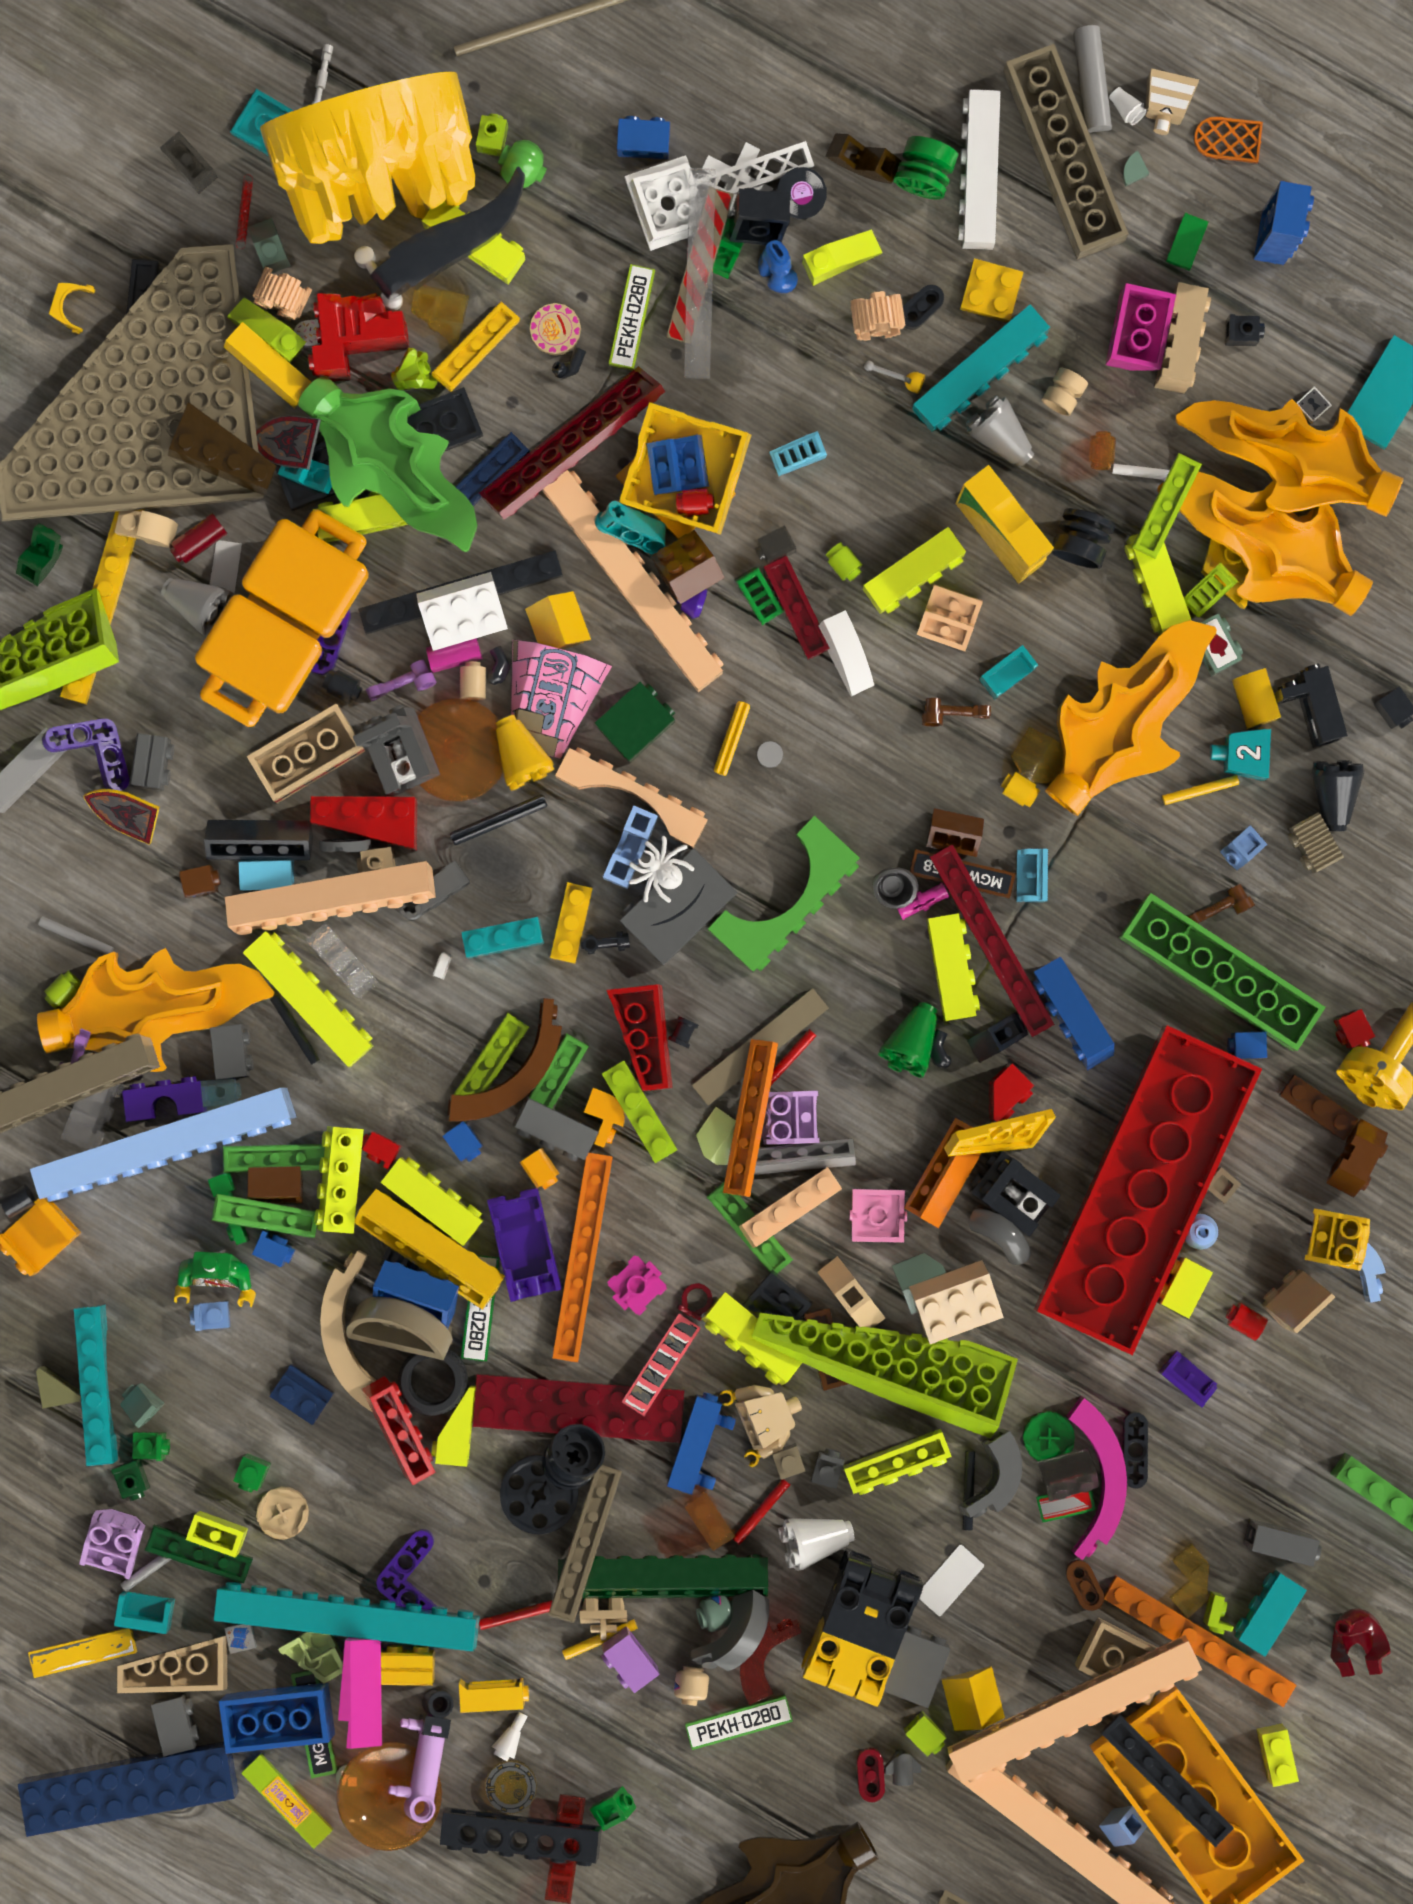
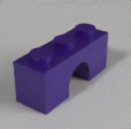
M196 1076L181 1078V1083L171 1084V1080L155 1081V1087L145 1088V1083L129 1085L130 1090L122 1091L126 1122L155 1119L156 1103L165 1096L174 1100L178 1115L207 1112L204 1081H197Z

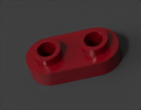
M868 1747L861 1750L857 1756L858 1789L860 1796L865 1801L877 1802L885 1793L884 1764L881 1753L875 1748ZM869 1756L875 1759L871 1765L865 1763V1759ZM869 1783L876 1784L874 1791L867 1790L866 1787Z

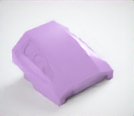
M818 1091L769 1092L762 1129L764 1144L820 1143L817 1133L816 1112Z
M113 1509L96 1510L92 1516L84 1542L80 1565H91L130 1579L145 1525L136 1516Z

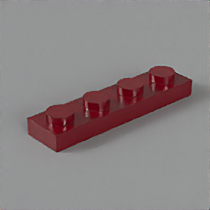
M785 556L764 566L763 569L807 660L827 652L830 647L819 628L820 624L788 557Z

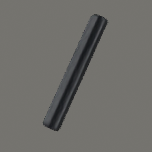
M540 794L450 833L451 840L454 845H459L547 807L545 797Z

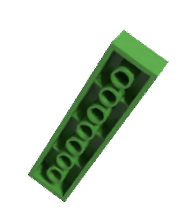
M1152 893L1145 896L1119 936V939L1261 1032H1266L1269 1037L1291 1051H1298L1326 1008Z

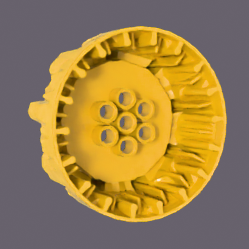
M456 72L420 75L350 92L286 113L266 122L260 127L278 185L286 190L299 227L310 243L323 244L327 241L340 240L343 232L342 222L349 221L352 218L351 209L355 219L362 226L369 222L376 213L380 219L384 220L396 207L391 179L394 180L410 214L421 219L425 217L429 208L434 209L444 201L447 205H461L467 200L468 190L475 187V173L469 149L472 134Z

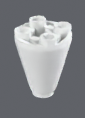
M789 1518L785 1519L783 1527L778 1528L779 1538L782 1543H785L787 1553H785L787 1567L789 1569L794 1568L797 1571L804 1570L848 1546L849 1542L854 1541V1531L850 1521Z

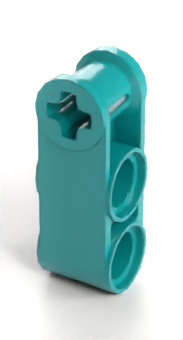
M618 501L609 503L606 510L599 512L594 518L595 525L599 531L620 539L626 544L642 549L646 553L655 554L665 547L666 525L662 521L655 520Z

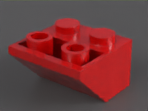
M1013 1063L1007 1064L989 1082V1119L992 1122L1009 1119L1015 1112L1012 1108L1017 1103L1023 1104L1033 1094L1031 1089L1034 1085Z

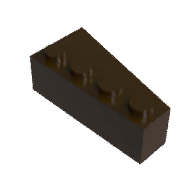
M190 402L187 403L169 447L168 456L265 496L276 465Z

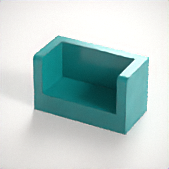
M1022 645L983 674L979 681L995 700L1034 671L1038 664Z
M123 1591L119 1594L114 1626L167 1634L171 1628L175 1599Z

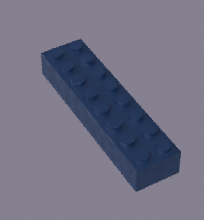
M224 1741L196 1746L194 1749L164 1757L163 1753L25 1777L18 1783L26 1837L232 1800L239 1793L233 1754H226Z

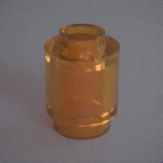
M1097 431L1096 435L1090 437L1089 462L1091 463V469L1111 470V465L1115 460L1116 438L1111 436V432Z

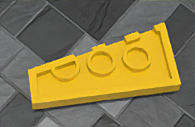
M1052 1109L970 1129L959 1130L952 1134L944 1149L948 1156L1033 1148L1056 1116Z

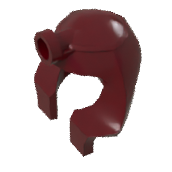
M1360 1608L1350 1609L1342 1613L1335 1624L1330 1654L1331 1659L1339 1668L1341 1676L1349 1677L1355 1675L1351 1659L1348 1656L1349 1649L1355 1644H1360L1367 1654L1365 1655V1661L1369 1675L1381 1674L1383 1672L1381 1666L1382 1658L1389 1655L1391 1649L1379 1621L1370 1612Z

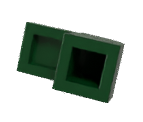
M38 523L33 529L30 546L18 558L16 574L38 587L60 557L63 545L60 544L61 536L54 530Z

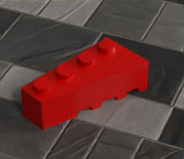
M311 796L310 822L312 824L417 851V799L415 797Z
M655 984L606 990L621 1027L625 1044L630 1052L642 1091L673 1088L662 985Z

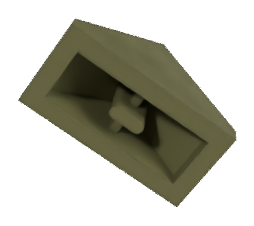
M46 1366L38 1368L36 1375L42 1409L81 1401V1393L78 1388Z

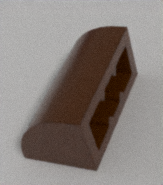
M934 808L926 847L943 850L953 844L957 853L977 857L983 835L984 819Z
M301 1166L248 1167V1199L271 1204H303Z

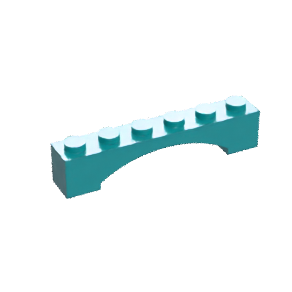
M106 1304L78 1307L74 1309L86 1466L113 1464L118 1461V1450L112 1421L107 1376L106 1338L108 1328Z

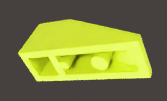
M871 229L826 244L804 254L802 264L814 286L882 254V250Z
M471 1385L438 1436V1441H433L431 1455L436 1457L435 1464L467 1467L476 1386Z

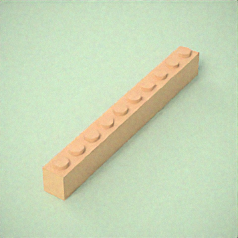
M566 470L554 483L546 486L542 490L693 687L697 692H700L723 674L721 669L723 666L722 661L715 653L710 655L705 648L708 644L699 632L695 635L689 626L692 623L683 612L679 615L673 607L676 605V602L668 592L663 594L658 587L661 583L651 571L648 574L642 567L645 562L636 551L632 554L626 546L628 544L622 540L599 531L594 522L595 516L600 512L595 506L598 503L590 491L586 493L580 487L582 481L574 471L569 473Z
M1186 1635L947 1747L948 1754L962 1783L966 1781L970 1783L975 1782L983 1776V1773L991 1769L998 1771L1007 1765L1006 1762L1014 1758L1021 1760L1031 1754L1030 1751L1038 1747L1041 1749L1047 1748L1055 1742V1739L1063 1735L1064 1737H1070L1079 1731L1078 1728L1086 1724L1093 1726L1101 1722L1102 1717L1110 1713L1112 1715L1119 1714L1126 1709L1127 1705L1133 1702L1142 1703L1150 1698V1694L1158 1690L1165 1692L1173 1688L1174 1683L1182 1679L1188 1681L1195 1678L1202 1668Z
M950 1759L945 1766L946 1770L962 1783ZM1005 1767L998 1771L991 1769L983 1773V1776L975 1782L970 1783L966 1781L963 1783L1119 1904H1174L1172 1900L1174 1896L1163 1887H1160L1159 1890L1151 1884L1153 1880L1142 1871H1139L1138 1874L1130 1868L1132 1864L1121 1855H1118L1117 1858L1109 1852L1111 1848L1100 1839H1097L1096 1842L1088 1836L1090 1832L1079 1823H1076L1074 1826L1067 1820L1069 1816L1058 1807L1052 1809L1046 1804L1048 1800L1037 1791L1031 1793L1025 1788L1027 1784L1016 1775L1010 1777L1004 1772Z

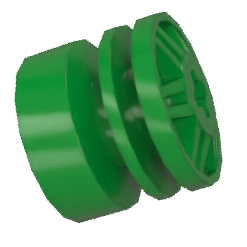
M923 136L908 137L902 155L906 161L899 163V172H896L894 183L901 189L922 198L943 199L946 193L945 187L948 186L950 181L947 175L953 172L958 153L949 145Z

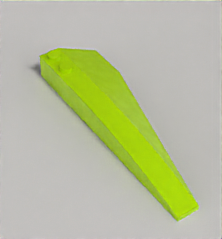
M97 588L50 607L43 612L44 617L36 622L33 620L28 621L23 625L24 629L14 636L8 634L1 639L0 710L22 703L119 663L116 640Z
M765 1313L759 1314L752 1334V1338L839 1380L990 1439L999 1428L1018 1361L1017 1358L967 1340H960L958 1342L950 1341L946 1338L930 1344L927 1337H922V1334L912 1333L911 1335H905L892 1330L859 1326L855 1328L845 1327L840 1323H832L830 1325L817 1323V1320L810 1319L800 1321L794 1320L793 1317Z

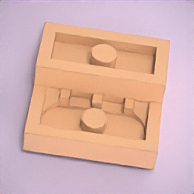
M934 584L917 635L966 651L983 600Z

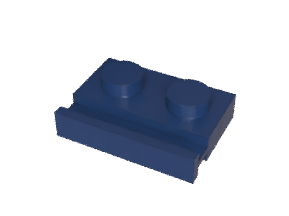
M291 1364L269 1397L311 1425H314L334 1395V1392Z

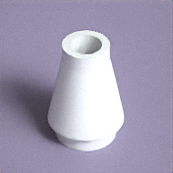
M1121 87L1116 88L1110 94L1109 99L1114 103L1125 123L1129 122L1131 125H1135L1146 114L1144 103L1125 92Z

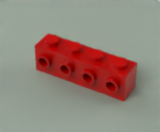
M384 1376L362 1388L361 1390L406 1479L412 1485H415L436 1473L431 1464L434 1459L427 1447L423 1448L420 1442L423 1439L422 1434L416 1425H412L410 1421L412 1414L405 1403L402 1404L399 1396L402 1394L394 1381L390 1383Z

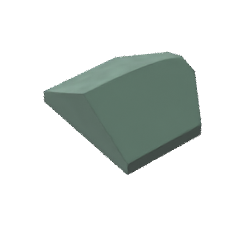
M925 1253L892 1265L911 1314L916 1313L917 1309L909 1287L946 1273L943 1265Z

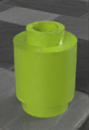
M841 542L825 555L829 559L827 561L842 581L848 579L851 582L862 573L859 568L863 564L850 548L844 546Z
M69 970L65 974L61 973L44 991L47 994L44 999L55 1009L58 1006L64 1008L76 995L82 982Z

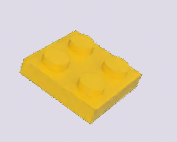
M974 258L960 310L1009 323L1024 272Z

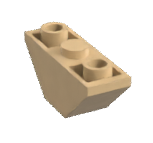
M838 1256L817 1272L859 1327L874 1328L885 1319L884 1315Z

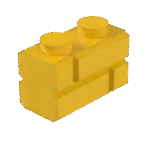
M388 1645L387 1649L382 1650L381 1685L433 1686L435 1680V1650H429V1646L421 1645L413 1646V1650H403L402 1645Z

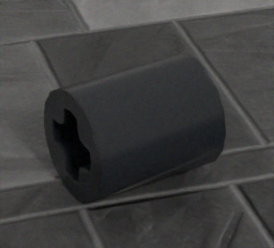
M26 1184L0 1197L1 1207L9 1218L36 1205L34 1203L36 1200Z

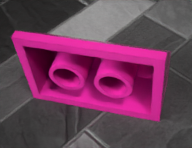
M1126 283L1120 290L1105 365L1130 371L1161 370L1176 294Z

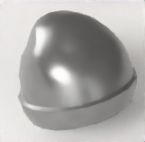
M890 867L883 869L876 874L873 881L874 896L881 904L889 908L906 907L913 902L917 895L918 882L915 876L903 868Z

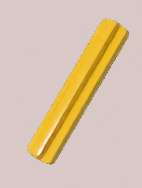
M738 701L714 767V772L719 775L726 776L750 709L748 703Z

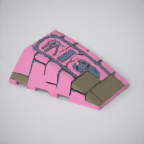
M513 640L511 715H515L516 720L522 722L548 756L561 759L612 666L585 655L551 646Z

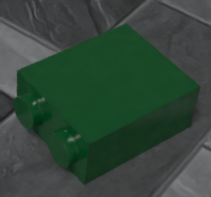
M639 682L594 723L597 729L629 763L636 759L675 723L673 715L676 713L666 702L662 705L655 698L658 693L648 683L644 686Z

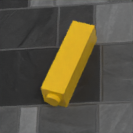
M243 322L225 341L224 348L290 406L294 409L298 406L302 393L312 383Z

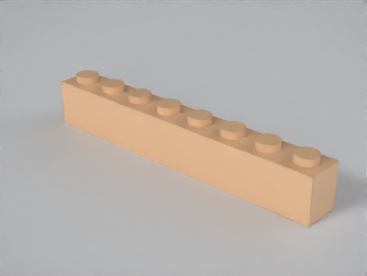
M427 861L227 896L225 897L228 927L238 935H247L255 929L274 930L277 929L278 925L284 924L298 926L302 924V921L306 920L320 922L327 920L329 916L348 917L357 911L371 913L376 912L380 907L399 908L403 906V903L408 902L422 904L428 902V899L436 898L432 867Z

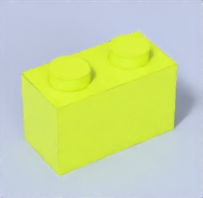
M1181 1257L1180 1260L1176 1259L1170 1272L1172 1276L1168 1283H1165L1158 1303L1189 1319L1213 1272L1185 1257Z
M198 1511L194 1515L186 1540L236 1557L240 1553L248 1528Z
M1281 1723L1256 1729L1269 1783L1276 1787L1299 1782L1287 1728Z

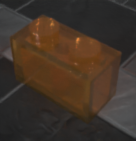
M707 1489L685 1502V1509L713 1551L735 1537V1532Z

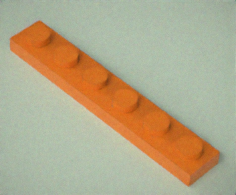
M751 1039L723 1193L750 1197L778 1043Z

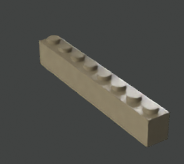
M140 1034L127 1036L123 1043L118 1045L117 1043L108 1044L102 1047V1051L99 1053L84 1054L75 1063H63L56 1067V1071L49 1074L48 1072L39 1073L33 1076V1080L30 1082H18L11 1085L10 1090L6 1092L0 1091V1134L159 1068L160 1065L151 1038Z

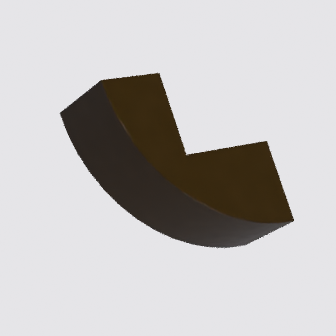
M835 133L825 156L853 173L888 184H892L898 171L899 163L902 162V160L886 148L865 147L851 135Z

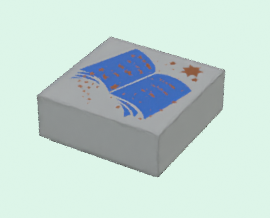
M236 1624L224 1628L230 1654L257 1647L252 1625Z

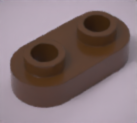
M1077 1559L1071 1561L1066 1567L1065 1574L1079 1604L1088 1611L1099 1609L1104 1602V1593L1091 1567L1084 1560ZM1077 1568L1083 1570V1574L1080 1577L1074 1576V1571ZM1088 1592H1094L1095 1596L1092 1600H1086L1085 1596Z

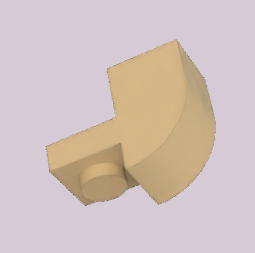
M120 511L115 533L121 536L141 539L151 545L172 549L171 542L175 540L178 523L167 517L147 511Z

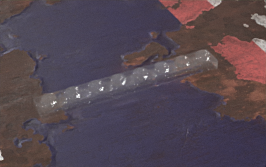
M690 168L684 379H710L716 169Z

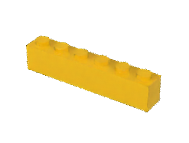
M377 1189L359 1209L355 1218V1224L433 1277L440 1280H449L459 1286L458 1294L482 1310L499 1289L505 1277L497 1268L488 1265L479 1259L475 1253L467 1251L457 1244L453 1238L445 1236L436 1230L432 1224L423 1221L414 1215L410 1209L402 1207L389 1195Z

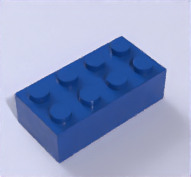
M1280 181L1262 209L1253 260L1284 265L1288 258H1292L1294 251H1297L1298 245L1302 244L1303 238L1307 237L1310 221H1306L1308 211L1311 212L1314 203V196L1310 195L1312 186Z
M329 1683L228 1693L219 1701L226 1754L329 1743L335 1735Z

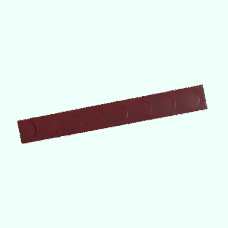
M953 844L930 856L937 872L1031 1037L1055 1025Z

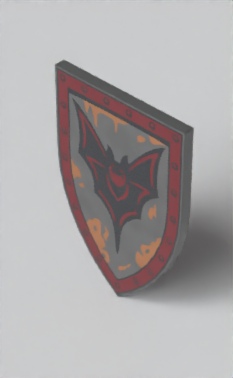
M281 416L264 423L256 429L258 452L276 465L309 470L321 420L300 416Z

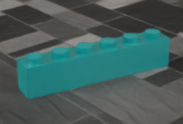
M1031 304L1028 305L913 404L912 410L931 432L937 428L941 431L952 421L950 417L955 412L961 414L971 405L969 400L975 395L981 397L990 389L988 384L995 378L998 381L1001 380L1010 371L1008 367L1012 363L1016 362L1019 364L1029 355L1027 351L1033 345L1036 347L1042 345L1049 338L1046 334L1050 326Z

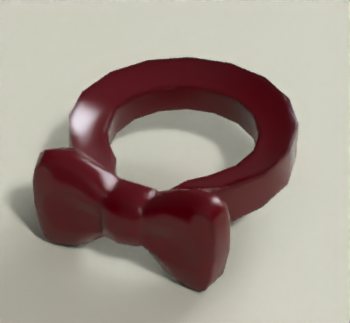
M700 1283L687 1286L682 1294V1305L679 1304L677 1309L686 1313L687 1316L700 1321L702 1319L701 1315L712 1305L713 1297L710 1289ZM699 1288L706 1293L707 1303L704 1307L694 1312L688 1309L687 1296L691 1290Z

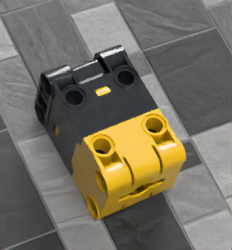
M846 1548L811 1644L803 1658L801 1665L803 1671L802 1678L822 1686H827V1688L850 1697L854 1696L855 1699L878 1707L914 1608L922 1594L924 1584L921 1577L900 1568H897L894 1573V1571L873 1564L869 1556Z

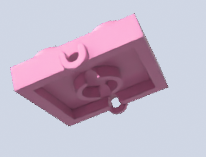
M852 1189V1210H850L849 1218L852 1221L851 1241L904 1242V1221L907 1222V1211H904L905 1190Z

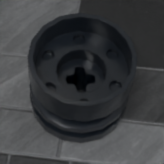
M1066 508L1062 515L1064 520L1060 522L1059 527L1068 534H1056L1052 544L1054 547L1051 552L1052 555L1077 566L1100 569L1107 551L1097 543H1110L1111 537L1108 534L1114 532V523L1090 511Z
M573 1424L562 1428L546 1447L542 1457V1466L546 1477L555 1486L565 1490L578 1489L586 1485L603 1465L605 1458L604 1443L600 1435L588 1426ZM569 1457L573 1459L572 1464L568 1462Z

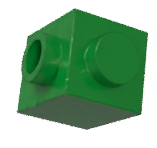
M247 1453L243 1456L233 1481L239 1483L238 1488L251 1493L253 1490L258 1491L263 1485L271 1463Z

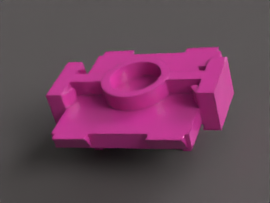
M634 1255L628 1261L629 1264L607 1283L615 1292L612 1298L624 1310L630 1307L636 1315L640 1316L647 1309L645 1306L658 1294L661 1295L667 1289V1285L659 1278L662 1272L650 1260L645 1264L639 1256Z

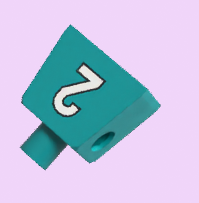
M1271 729L1228 734L1225 736V745L1211 744L1210 760L1224 761L1225 773L1261 781L1267 780L1270 767Z

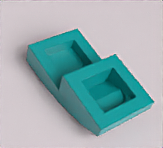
M311 460L309 470L281 466L278 475L326 494H329L332 487L329 465Z

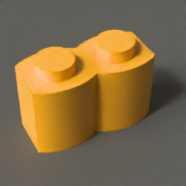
M540 1148L520 1162L536 1188L542 1186L545 1190L558 1181L556 1176L560 1173L543 1148Z

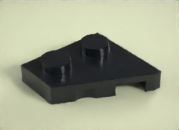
M771 1270L742 1306L748 1311L793 1317L794 1320H799L811 1307L813 1301L774 1270Z

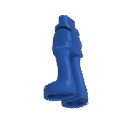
M774 240L769 242L758 260L759 274L762 277L772 274L767 282L771 290L778 293L791 292L797 285L798 276L791 269L789 253L780 241Z

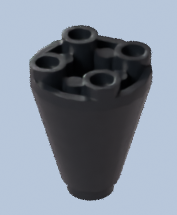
M1338 760L1337 765L1329 764L1326 761L1313 762L1312 778L1321 816L1329 831L1347 830V825L1350 824L1363 780L1364 764L1352 763L1350 760Z

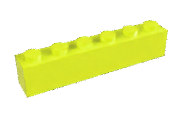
M265 931L243 953L348 1067H352L373 1047L370 1043L373 1038L363 1027L360 1030L357 1029L352 1023L355 1018L345 1008L341 1011L335 1005L338 1001L328 989L325 992L322 991L317 985L320 980L310 970L306 973L300 967L303 962L293 951L290 954L287 953L282 947L285 942L275 932L271 935Z

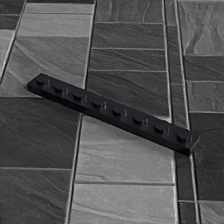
M556 550L359 608L358 611L365 634L423 618L418 605V593L491 572L498 596L563 577Z

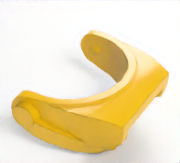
M58 283L48 314L71 329L72 333L80 334L83 332V329L71 324L66 319L62 309L63 301L66 295L73 291H84L94 294L95 289L88 284L82 286L72 283Z

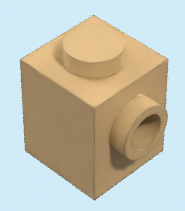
M392 847L360 851L361 858H357L359 873L396 867L394 849Z

